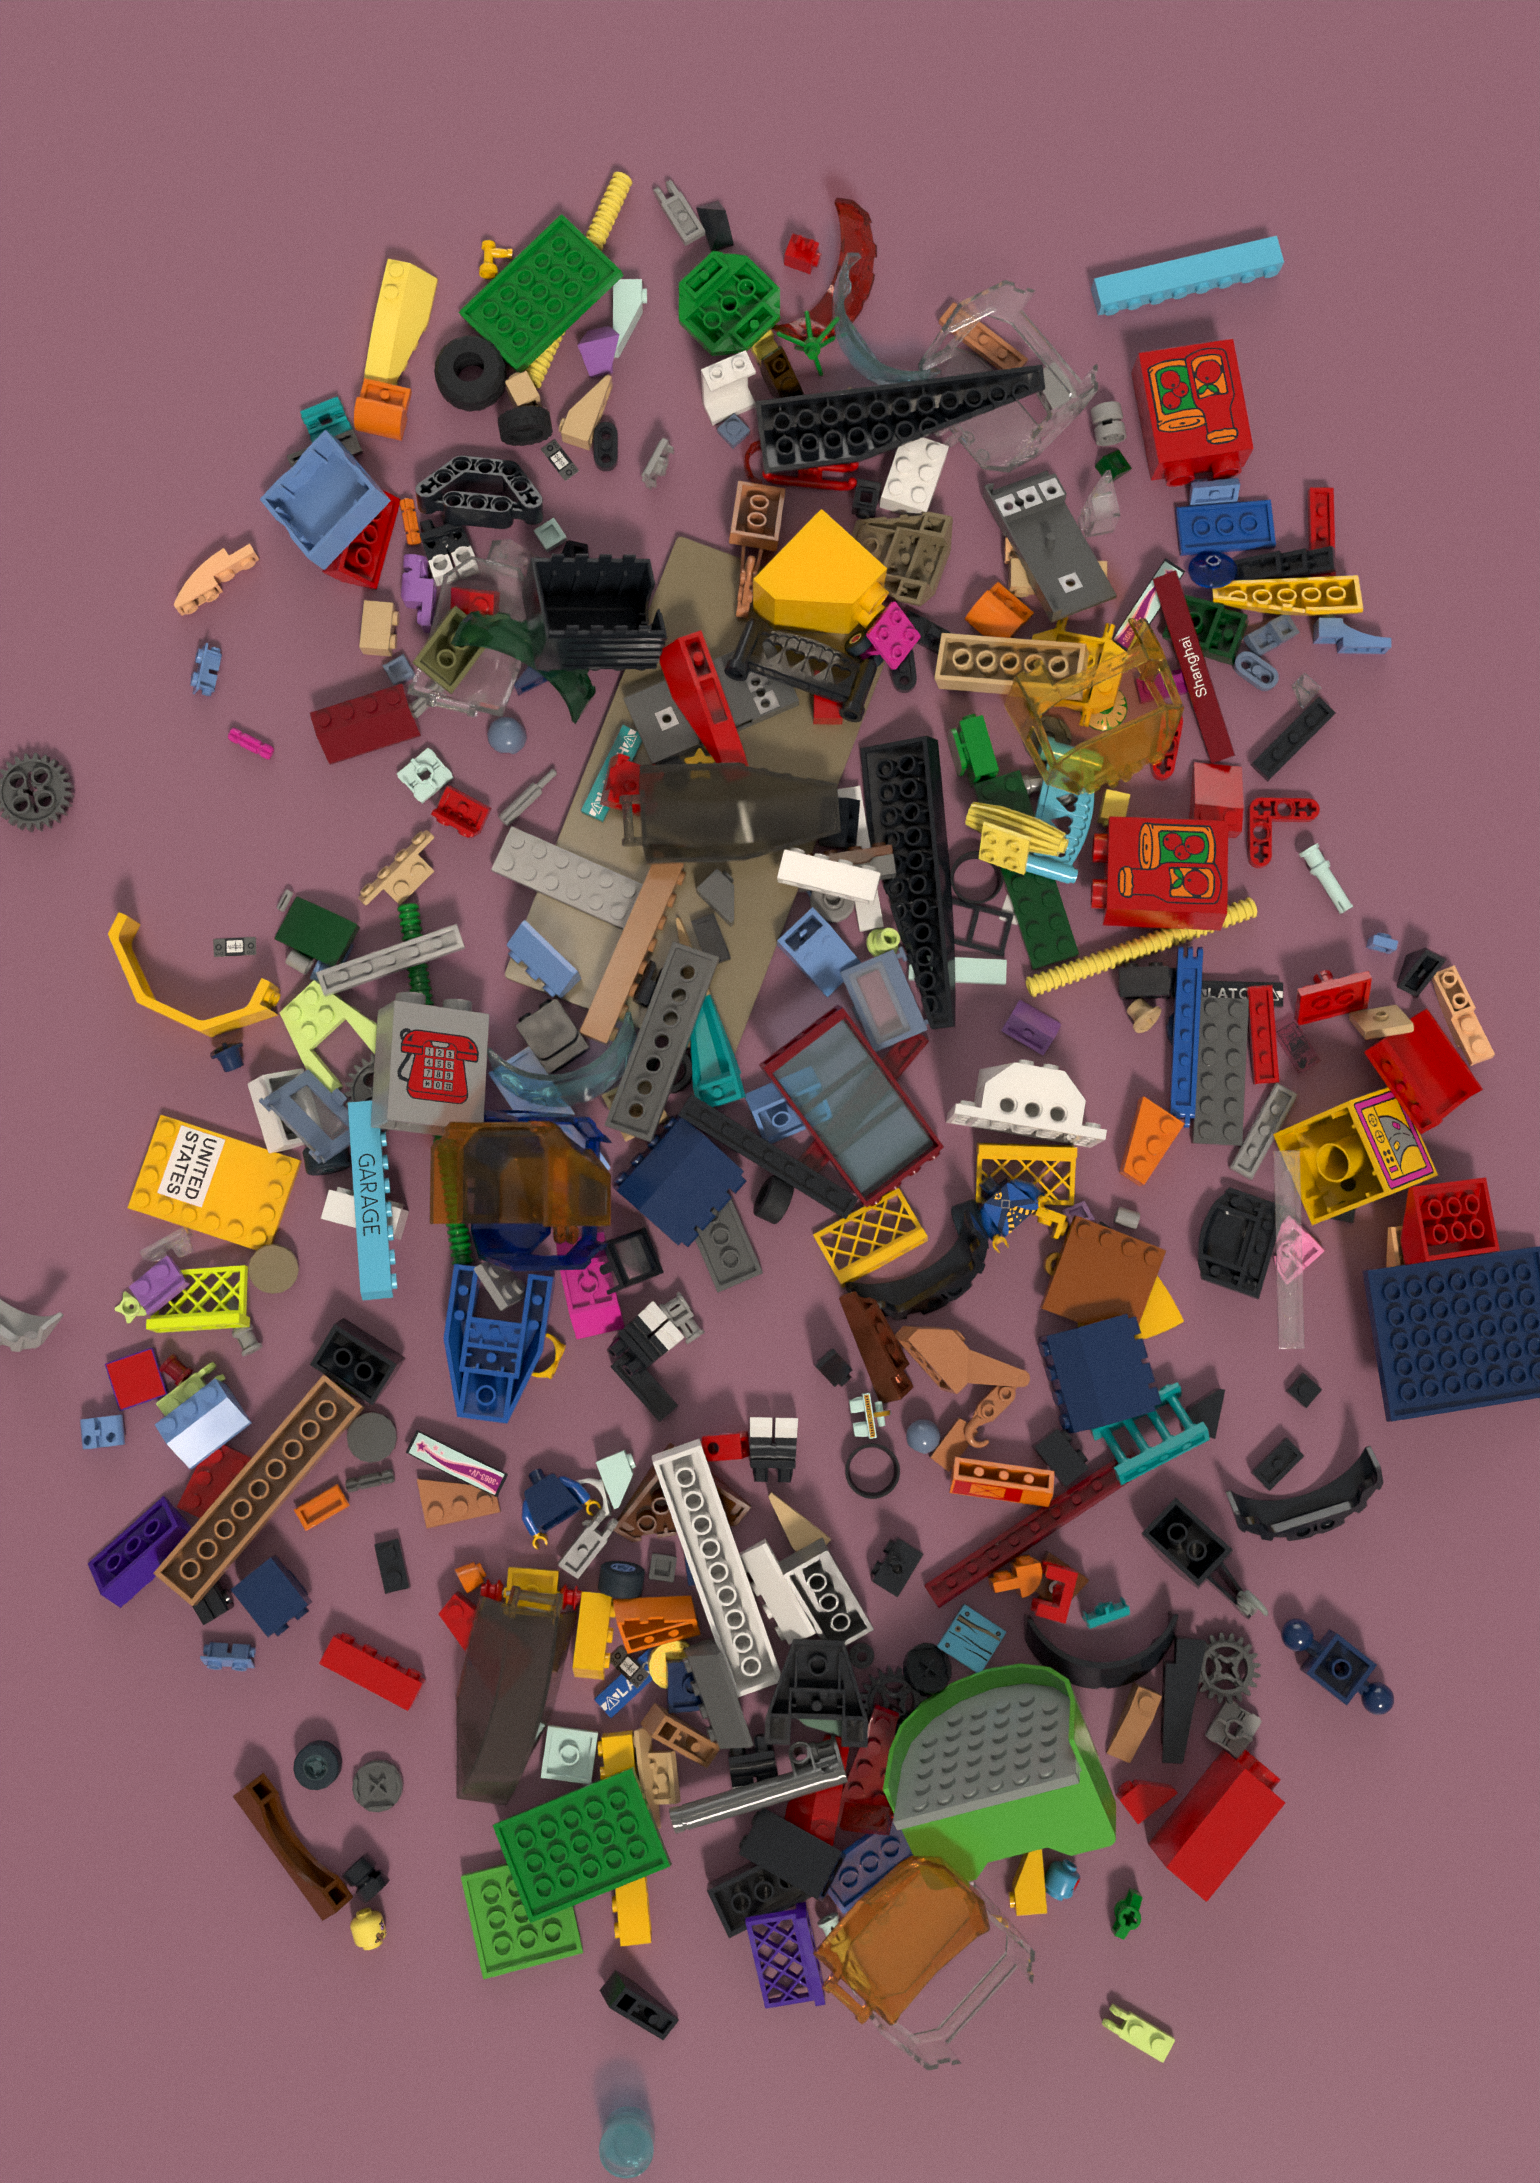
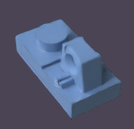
M1207 478L1194 479L1190 488L1189 505L1237 502L1240 489L1239 478L1208 481Z

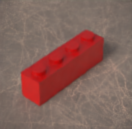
M342 1632V1634L337 1633L334 1635L319 1664L409 1711L426 1681L421 1677L422 1673L413 1668H408L407 1670L399 1666L400 1662L393 1657L386 1656L384 1658L378 1655V1650L368 1644L361 1646L355 1642L356 1639L350 1634Z

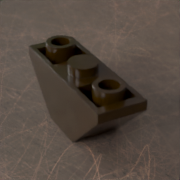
M782 346L761 359V375L774 399L805 395Z

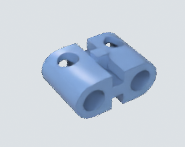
M123 1414L80 1420L83 1450L125 1445Z

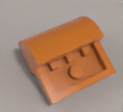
M364 378L360 397H357L355 402V430L402 441L408 420L406 414L412 395L411 389Z
M997 582L989 591L987 590L981 596L964 620L983 636L1013 638L1017 631L1032 617L1034 612Z
M1030 1555L1018 1556L1015 1558V1562H1010L1011 1573L1008 1570L993 1572V1576L988 1577L990 1588L995 1593L1016 1589V1593L1021 1598L1031 1595L1041 1582L1042 1567L1041 1563L1036 1558L1030 1557Z

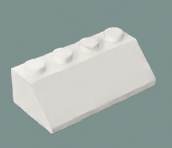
M766 1538L740 1552L746 1574L749 1572L753 1579L750 1585L756 1596L762 1595L766 1604L762 1605L769 1619L774 1617L778 1626L775 1627V1630L781 1641L786 1639L790 1645L793 1639H804L815 1634V1628L785 1580L778 1563L779 1561Z

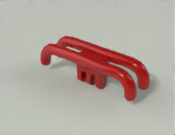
M859 462L798 470V477L776 475L773 473L764 474V470L762 476L767 482L777 485L849 491L856 487V478L851 477L848 481L822 479V471L849 473L857 470Z

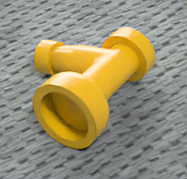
M485 240L481 243V248L484 251V263L479 267V275L484 279H494L498 275V268L493 264V258L507 257V259H512V249L496 248L494 241Z

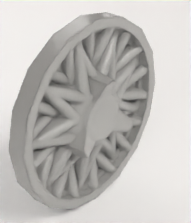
M812 891L810 896L811 908L813 907L825 921L830 923L847 919L853 912L855 901Z

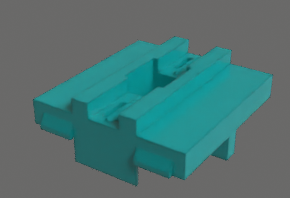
M338 396L300 411L301 418L308 429L312 443L324 430L336 436L353 429L347 420L343 410L344 407ZM327 418L329 420L332 419L333 422H330L323 426L321 425L323 420Z
M1120 1597L1121 1602L1114 1605L1113 1602L1098 1603L1099 1605L1094 1607V1612L1087 1614L1085 1611H1082L1083 1616L1081 1617L1087 1627L1091 1629L1130 1615V1607L1126 1605L1125 1599Z

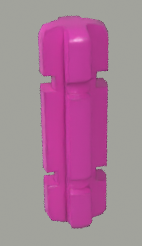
M232 728L228 734L230 741L235 744L239 743L241 747L255 754L259 753L261 757L267 760L274 753L272 746L266 743L263 745L262 741L246 733L243 734L242 731L236 728Z

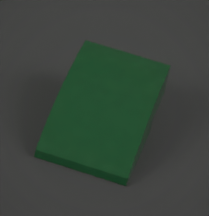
M1185 595L1204 657L1233 666L1249 623L1248 615L1225 609L1223 604ZM1166 624L1162 638L1173 643Z
M296 896L274 940L316 961L333 967L342 963L360 927L344 917Z

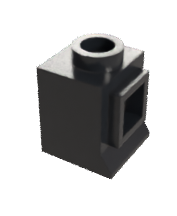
M858 478L851 514L856 515L860 519L875 518L881 489L880 482ZM861 492L873 494L872 502L860 501Z

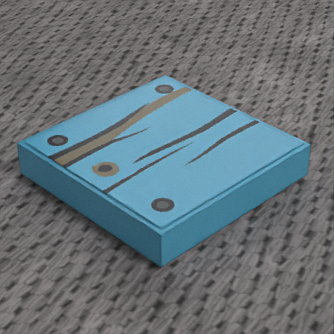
M963 1604L937 1646L978 1673L983 1671L1005 1636L1006 1631L966 1604Z

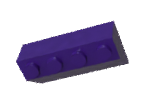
M165 1496L158 1500L88 1563L100 1595L119 1608L131 1600L156 1577L153 1573L192 1529L190 1524Z

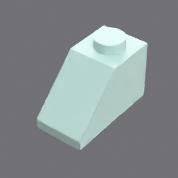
M625 1450L596 1461L614 1509L619 1508L634 1474L633 1468L636 1467L632 1454H627Z

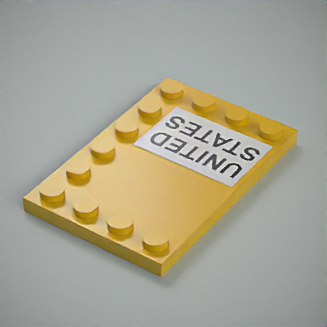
M160 1115L127 1208L258 1250L274 1242L302 1161L276 1152L269 1154L267 1149Z

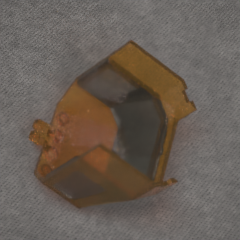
M449 1122L444 1129L446 1131L445 1134L431 1146L430 1224H543V1227H553L554 1242L562 1244L566 1240L567 1243L572 1245L578 1240L579 1229L577 1226H611L610 1172L592 1149L582 1148L569 1138L560 1126L554 1122Z

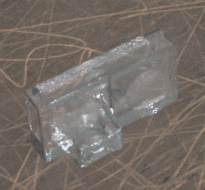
M182 1227L139 1252L143 1260H153V1262L167 1256L166 1252L170 1249H173L176 1255L181 1258L194 1251L190 1241V1237L193 1234L190 1228Z

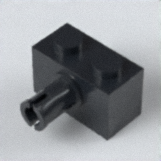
M896 1536L894 1540L889 1539L883 1549V1552L886 1553L881 1562L878 1560L875 1562L870 1574L873 1575L871 1577L873 1583L898 1598L924 1554Z

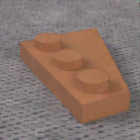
M417 1479L426 1528L501 1512L498 1497L470 1484Z

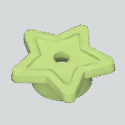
M126 1291L123 1292L121 1303L115 1307V1311L125 1315L127 1323H131L136 1316H145L147 1314L136 1297H133ZM131 1304L134 1305L133 1309H130Z

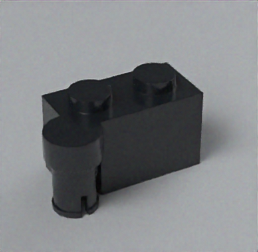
M1151 962L1149 966L1139 967L1138 963H1126L1123 968H1119L1120 1000L1159 999L1161 996L1162 999H1169V991H1171V999H1175L1176 968L1164 966L1163 962Z

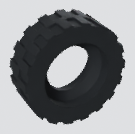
M521 406L507 410L498 417L500 439L507 445H534L547 440L553 433L550 412L546 408Z

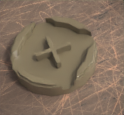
M279 1244L265 1245L259 1248L251 1257L248 1267L249 1277L254 1286L262 1292L271 1294L282 1293L289 1289L297 1279L299 1272L298 1259L289 1248Z

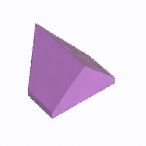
M610 326L587 331L578 343V348L591 378L613 373V360L620 334Z

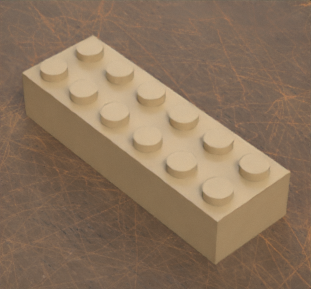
M942 633L934 679L939 689L1082 700L1089 652L1087 645L1083 643Z

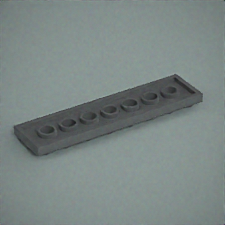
M674 941L672 942L604 1126L652 1143L720 960L719 957ZM687 966L694 968V976L691 979L682 978L681 972L683 968ZM678 989L686 992V998L682 1002H675L673 1000V993ZM669 1012L676 1013L678 1017L677 1022L673 1025H667L664 1022V1017ZM661 1035L669 1038V1044L665 1048H658L656 1046V1039ZM652 1058L660 1060V1068L657 1071H649L647 1068V1063ZM648 1081L652 1085L650 1093L646 1095L641 1094L638 1089L640 1083ZM635 1104H640L643 1107V1114L638 1118L630 1115V1109Z

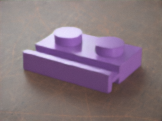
M165 1256L129 1288L141 1306L145 1308V1312L152 1316L190 1285V1283L186 1281L172 1257Z

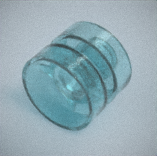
M622 2107L612 2112L606 2119L601 2133L599 2156L604 2168L610 2174L624 2179L633 2178L642 2174L650 2165L654 2153L655 2127L647 2113L636 2107Z

